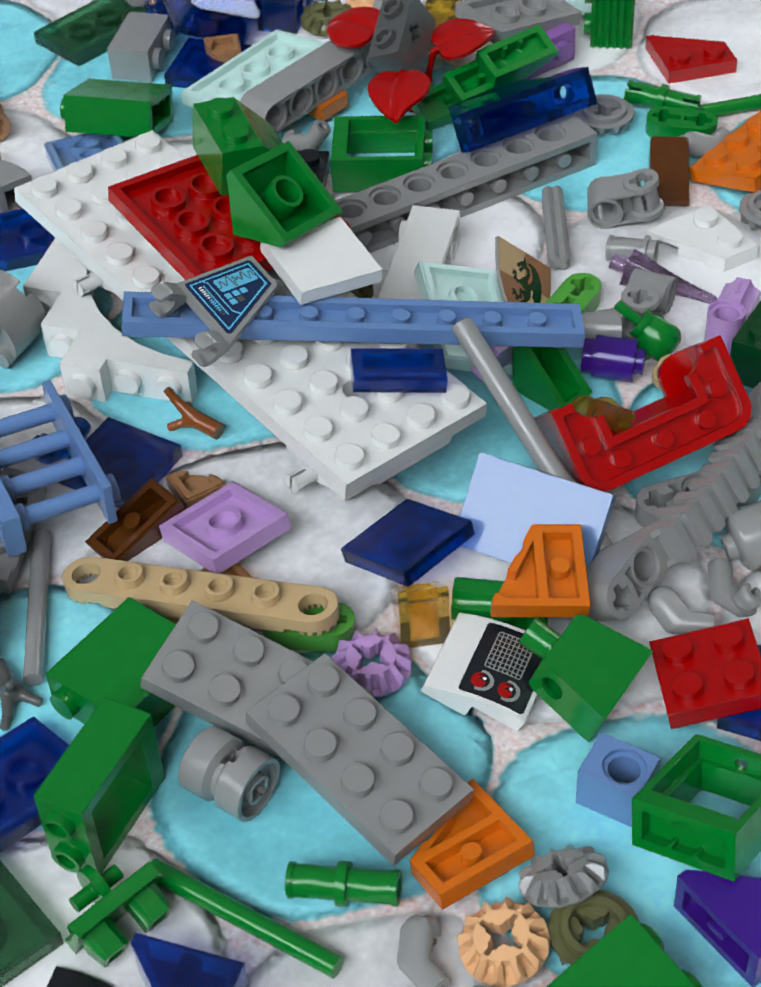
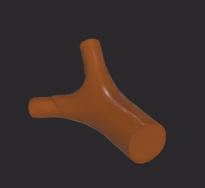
M167 387L164 390L171 403L182 415V418L167 424L169 431L180 428H194L216 440L221 437L225 429L223 423L195 409L191 402H185L171 387Z

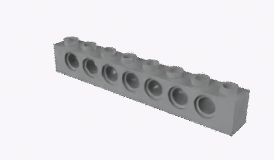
M571 111L335 200L342 209L339 215L351 225V231L368 252L372 253L399 242L400 223L402 220L407 221L413 205L460 210L461 218L596 165L598 133Z

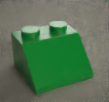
M235 97L213 98L210 101L193 104V148L221 196L229 195L226 175L230 170L283 144L270 123Z

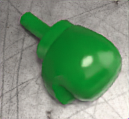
M621 300L613 307L634 324L629 330V334L639 340L638 348L646 349L645 361L650 358L659 361L661 357L672 354L681 341V331L677 326L652 313L649 309L640 316Z

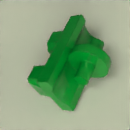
M148 861L113 890H111V887L124 877L121 870L115 864L102 874H99L89 865L79 870L76 874L82 889L73 895L69 902L78 913L90 903L94 902V905L67 926L70 935L65 938V942L75 954L84 949L88 955L105 968L117 959L129 945V941L115 926L114 923L126 913H129L142 930L147 933L165 920L171 908L160 889L156 886L160 873L151 862Z

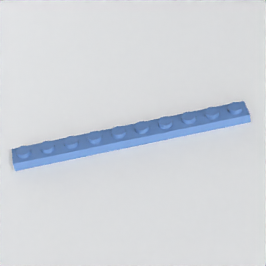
M124 291L122 336L194 339L200 332L211 331L186 302L169 316L160 318L149 308V303L156 301L151 292ZM273 295L238 340L461 345L451 329L457 322L467 317L473 319L489 346L583 348L586 334L580 304L327 297L300 305L294 296Z

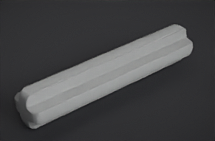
M547 185L542 190V209L548 265L553 270L558 268L565 270L570 265V248L563 190L557 185L552 188Z

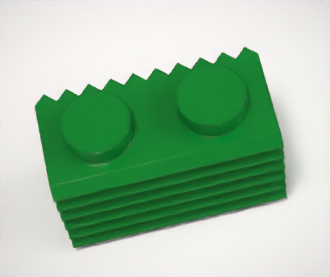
M585 0V3H592L591 13L584 14L583 34H590V47H598L600 49L603 47L607 49L610 47L613 49L617 47L620 49L632 48L635 0Z

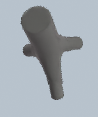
M0 658V701L2 710L0 729L8 731L13 718L14 706L17 702L24 701L40 707L43 699L26 690L16 680L6 661Z

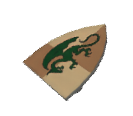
M496 236V272L504 302L546 303L550 298L551 268L500 236Z

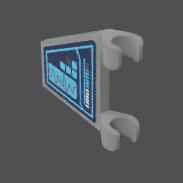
M251 255L179 283H157L151 290L156 301H151L149 308L157 317L164 318L176 311L185 302L211 330L200 332L195 336L194 343L199 349L193 350L191 354L192 358L200 366L206 367L216 362L229 351L277 291L278 284Z

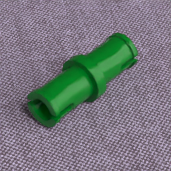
M634 80L628 81L627 87L629 89L626 88L624 100L630 104L647 108L669 106L699 110L702 95L671 90L670 85L662 84L661 87L635 82Z
M290 861L287 866L285 876V894L287 898L334 900L337 907H348L350 902L392 905V907H398L400 904L402 893V872L400 869L355 868L351 861H339L337 866L303 864Z

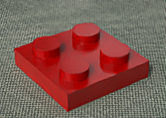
M749 618L649 642L651 651H653L652 656L671 729L761 709V655Z

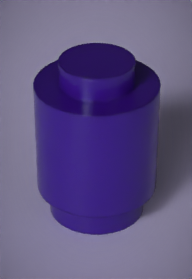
M598 334L596 339L586 337L582 351L581 372L591 373V378L633 383L635 374L643 375L646 349L638 348V339Z

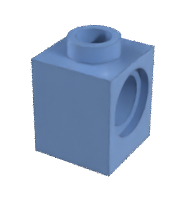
M601 732L578 770L576 803L632 827V798L659 771L661 757Z

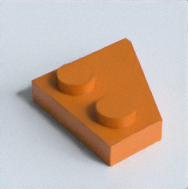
M474 779L467 782L474 789L472 801L437 829L430 839L424 841L409 860L412 876L442 910L535 856L533 840Z

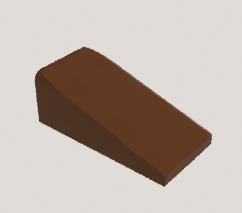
M652 137L649 147V169L658 173L660 180L657 187L659 197L663 199L665 206H689L688 138Z
M151 478L116 511V522L108 524L106 521L85 542L102 558L129 561L161 540L162 535L159 525L186 508L177 497Z

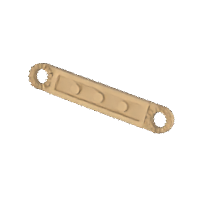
M100 557L78 559L69 564L62 575L68 597L72 598L73 602L77 603L80 601V604H85V602L90 604L101 603L102 607L116 609L130 597L159 615L181 618L193 600L247 628L283 633L285 630L299 631L303 635L307 632L308 636H313V633L316 632L317 636L322 635L324 630L328 633L331 631L330 627L335 628L336 622L340 620L337 596L331 590L318 586ZM91 574L93 575V577L98 576L92 582L84 584L80 583L79 578L84 580V575H87L88 578H90ZM314 604H317V608H320L322 605L323 609H325L315 615L304 614V609L306 611L309 610L308 606L310 605L311 608H315Z

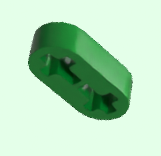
M658 106L650 109L646 117V134L650 138L654 136L679 137L689 131L710 135L717 130L718 126L716 115L704 110Z

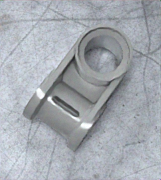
M638 169L630 173L594 179L587 188V208L590 223L595 227L607 229L635 222H649L659 218L665 211L663 199L658 195L657 187L660 182L658 173L652 169ZM641 181L645 182V186L641 187ZM647 204L648 210H644L643 205Z
M635 268L621 294V301L640 316L649 309L652 313L664 318L673 305L677 290V277ZM622 316V337L635 339L629 334V330L634 324Z

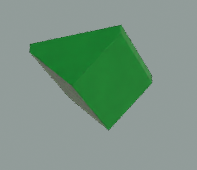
M290 141L230 170L226 175L233 235L282 248L337 217L342 212V209Z

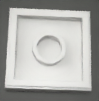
M341 217L331 219L282 248L260 242L261 253L300 305L382 281L383 269Z

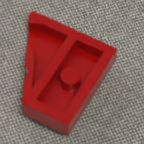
M655 35L646 36L645 49L668 84L736 72L737 59L724 41Z

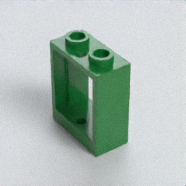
M404 115L398 124H395L386 116H335L330 159L333 192H359L431 165L433 131L425 130V115ZM415 152V156L351 157V153Z
M104 697L33 795L51 856L63 869L70 872H78L86 865H89L99 874H102L165 779L150 713Z
M695 734L632 798V845L735 882L761 852V754ZM739 759L744 760L748 767L741 765ZM700 790H704L749 805L750 807L739 819L689 802Z

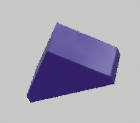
M686 869L677 877L673 906L751 987L761 983V878L739 876L733 882L705 871Z

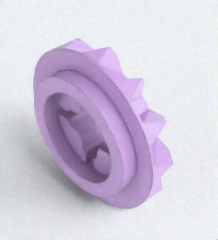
M377 628L374 629L372 634L362 635L355 630L351 640H339L337 652L331 655V659L359 685L372 691V697L374 698L389 695L401 688L408 680L412 670V660L408 645L401 644L396 633L384 636L381 635ZM380 654V664L371 662L367 666H363L362 657L372 659L375 655Z

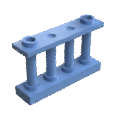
M51 380L42 382L46 405L0 419V438L52 422L57 431L1 449L0 474L2 468L64 448L67 449L71 456V459L13 478H9L7 475L0 476V540L9 557L27 552L23 532L30 530L31 524L94 503L98 504L108 524L117 521L114 502L121 499L117 482L112 473L104 474L73 420L74 414L67 395L59 396ZM79 475L83 477L87 484L86 487L23 507L22 503L13 504L16 501L15 496Z

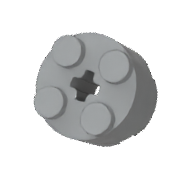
M0 269V366L9 368L41 333V323L46 313L42 304L32 292L26 297L16 288L20 281Z

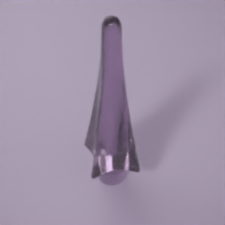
M635 248L629 258L614 253L610 260L609 269L622 273L619 285L627 286L633 270L639 268L677 277V290L675 294L677 296L707 304L717 300L715 295L680 278Z

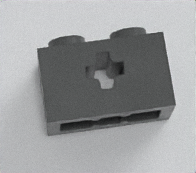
M383 0L367 60L379 73L384 71L399 72L401 69L423 72L436 20L420 0Z

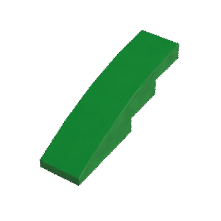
M538 24L478 50L474 61L444 73L442 83L431 87L426 97L412 107V110L416 115H425L426 130H434L492 100L527 78L556 57L558 49L541 25Z

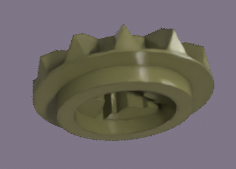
M326 0L321 3L315 1L312 6L304 7L303 14L300 15L301 25L309 33L318 36H328L326 25L338 14L351 9V5L342 4L340 0L334 2Z
M598 890L588 899L578 904L553 908L548 921L550 947H553L559 955L562 966L568 963L572 965L599 941L594 938L588 943L584 942L581 944L584 926L593 931L599 926L603 927L606 925L604 929L605 936L630 913L638 922L639 920L631 906L622 898L613 893Z

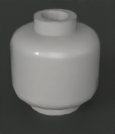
M761 500L740 508L733 516L726 518L725 526L727 532L719 535L729 561L739 559L748 570L761 568Z

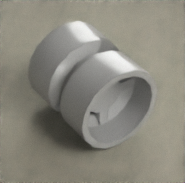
M209 726L192 740L185 751L179 766L178 779L179 784L188 791L206 801L214 800L215 805L242 822H248L260 814L274 794L280 776V763L275 758L253 746L244 747L243 742L239 738L217 726Z

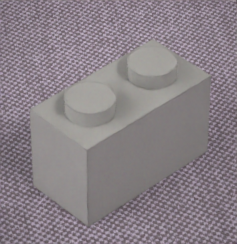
M140 12L128 13L107 48L112 79L153 82L159 70L163 69L169 52L174 50L176 44V34L174 29H171L169 15Z

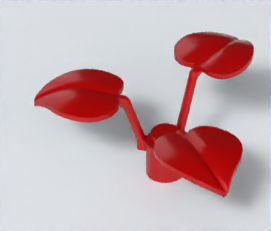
M364 6L351 8L338 14L326 25L328 38L336 46L346 49L366 45L373 38L380 10ZM456 18L441 23L433 30L431 44L434 47L429 52L426 72L423 73L418 70L405 71L401 69L399 72L384 71L377 74L368 84V94L371 101L384 116L398 124L406 112L414 113L412 107L422 101L429 93L431 83L433 82L434 62L439 53L445 60L464 58L488 43L495 36V30L486 24L466 18Z

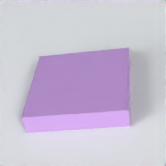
M234 481L159 525L163 541L213 573H222L292 529L288 513Z

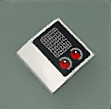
M459 613L420 692L466 716L471 707H474L518 732L525 723L537 696V693L531 689L529 681L542 659L518 643L525 630L494 619Z

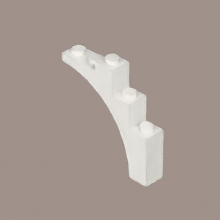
M55 238L23 285L26 297L32 292L45 310L46 316L41 323L47 354L51 357L62 358L59 365L66 395L107 402L112 391L170 401L164 390L167 387H171L185 402L189 401L193 405L198 396L194 362L162 354L136 343L127 336H122V333L115 329L98 310L94 302L95 290L84 294L82 297L75 293L72 281L89 274L90 271L78 261V258Z

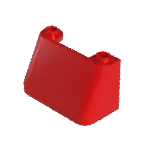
M721 335L689 346L664 359L658 368L657 377L665 397L607 423L604 415L596 417L583 416L576 412L573 403L549 410L534 417L567 471L579 484L601 491L612 490L731 435L746 426L751 417L750 399Z

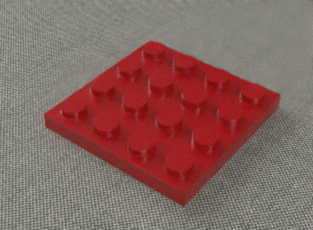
M198 155L108 186V201L185 280L251 255L266 272L273 270V267L260 251L259 241L233 235L229 195H220ZM342 218L343 221L350 228L351 225L344 218Z

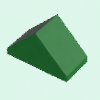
M514 347L512 383L521 395L548 410H552L573 403L575 407L592 393V390L564 347Z

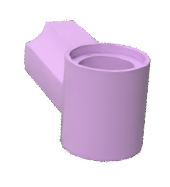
M737 277L733 282L726 283L718 299L708 306L704 341L721 335L729 355L731 353L732 339L760 301L761 291L752 284L750 279Z

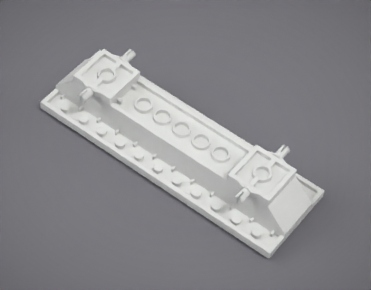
M153 130L14 188L15 202L78 258V261L90 271L89 274L72 281L73 289L79 297L100 287L115 293L123 301L124 291L151 292L152 287L157 283H179L185 280L108 201V186L186 159V157ZM274 269L267 272L278 284L274 296H293ZM350 291L330 296L358 298ZM166 337L286 445V449L301 461L303 467L285 476L287 487L289 489L292 488L291 491L294 493L314 481L331 488L346 501L372 485L383 483L451 442V436L484 418L486 414L487 403L415 344L243 339L237 340L229 351L216 362L202 367L191 356L193 350L199 349L195 345L194 339Z

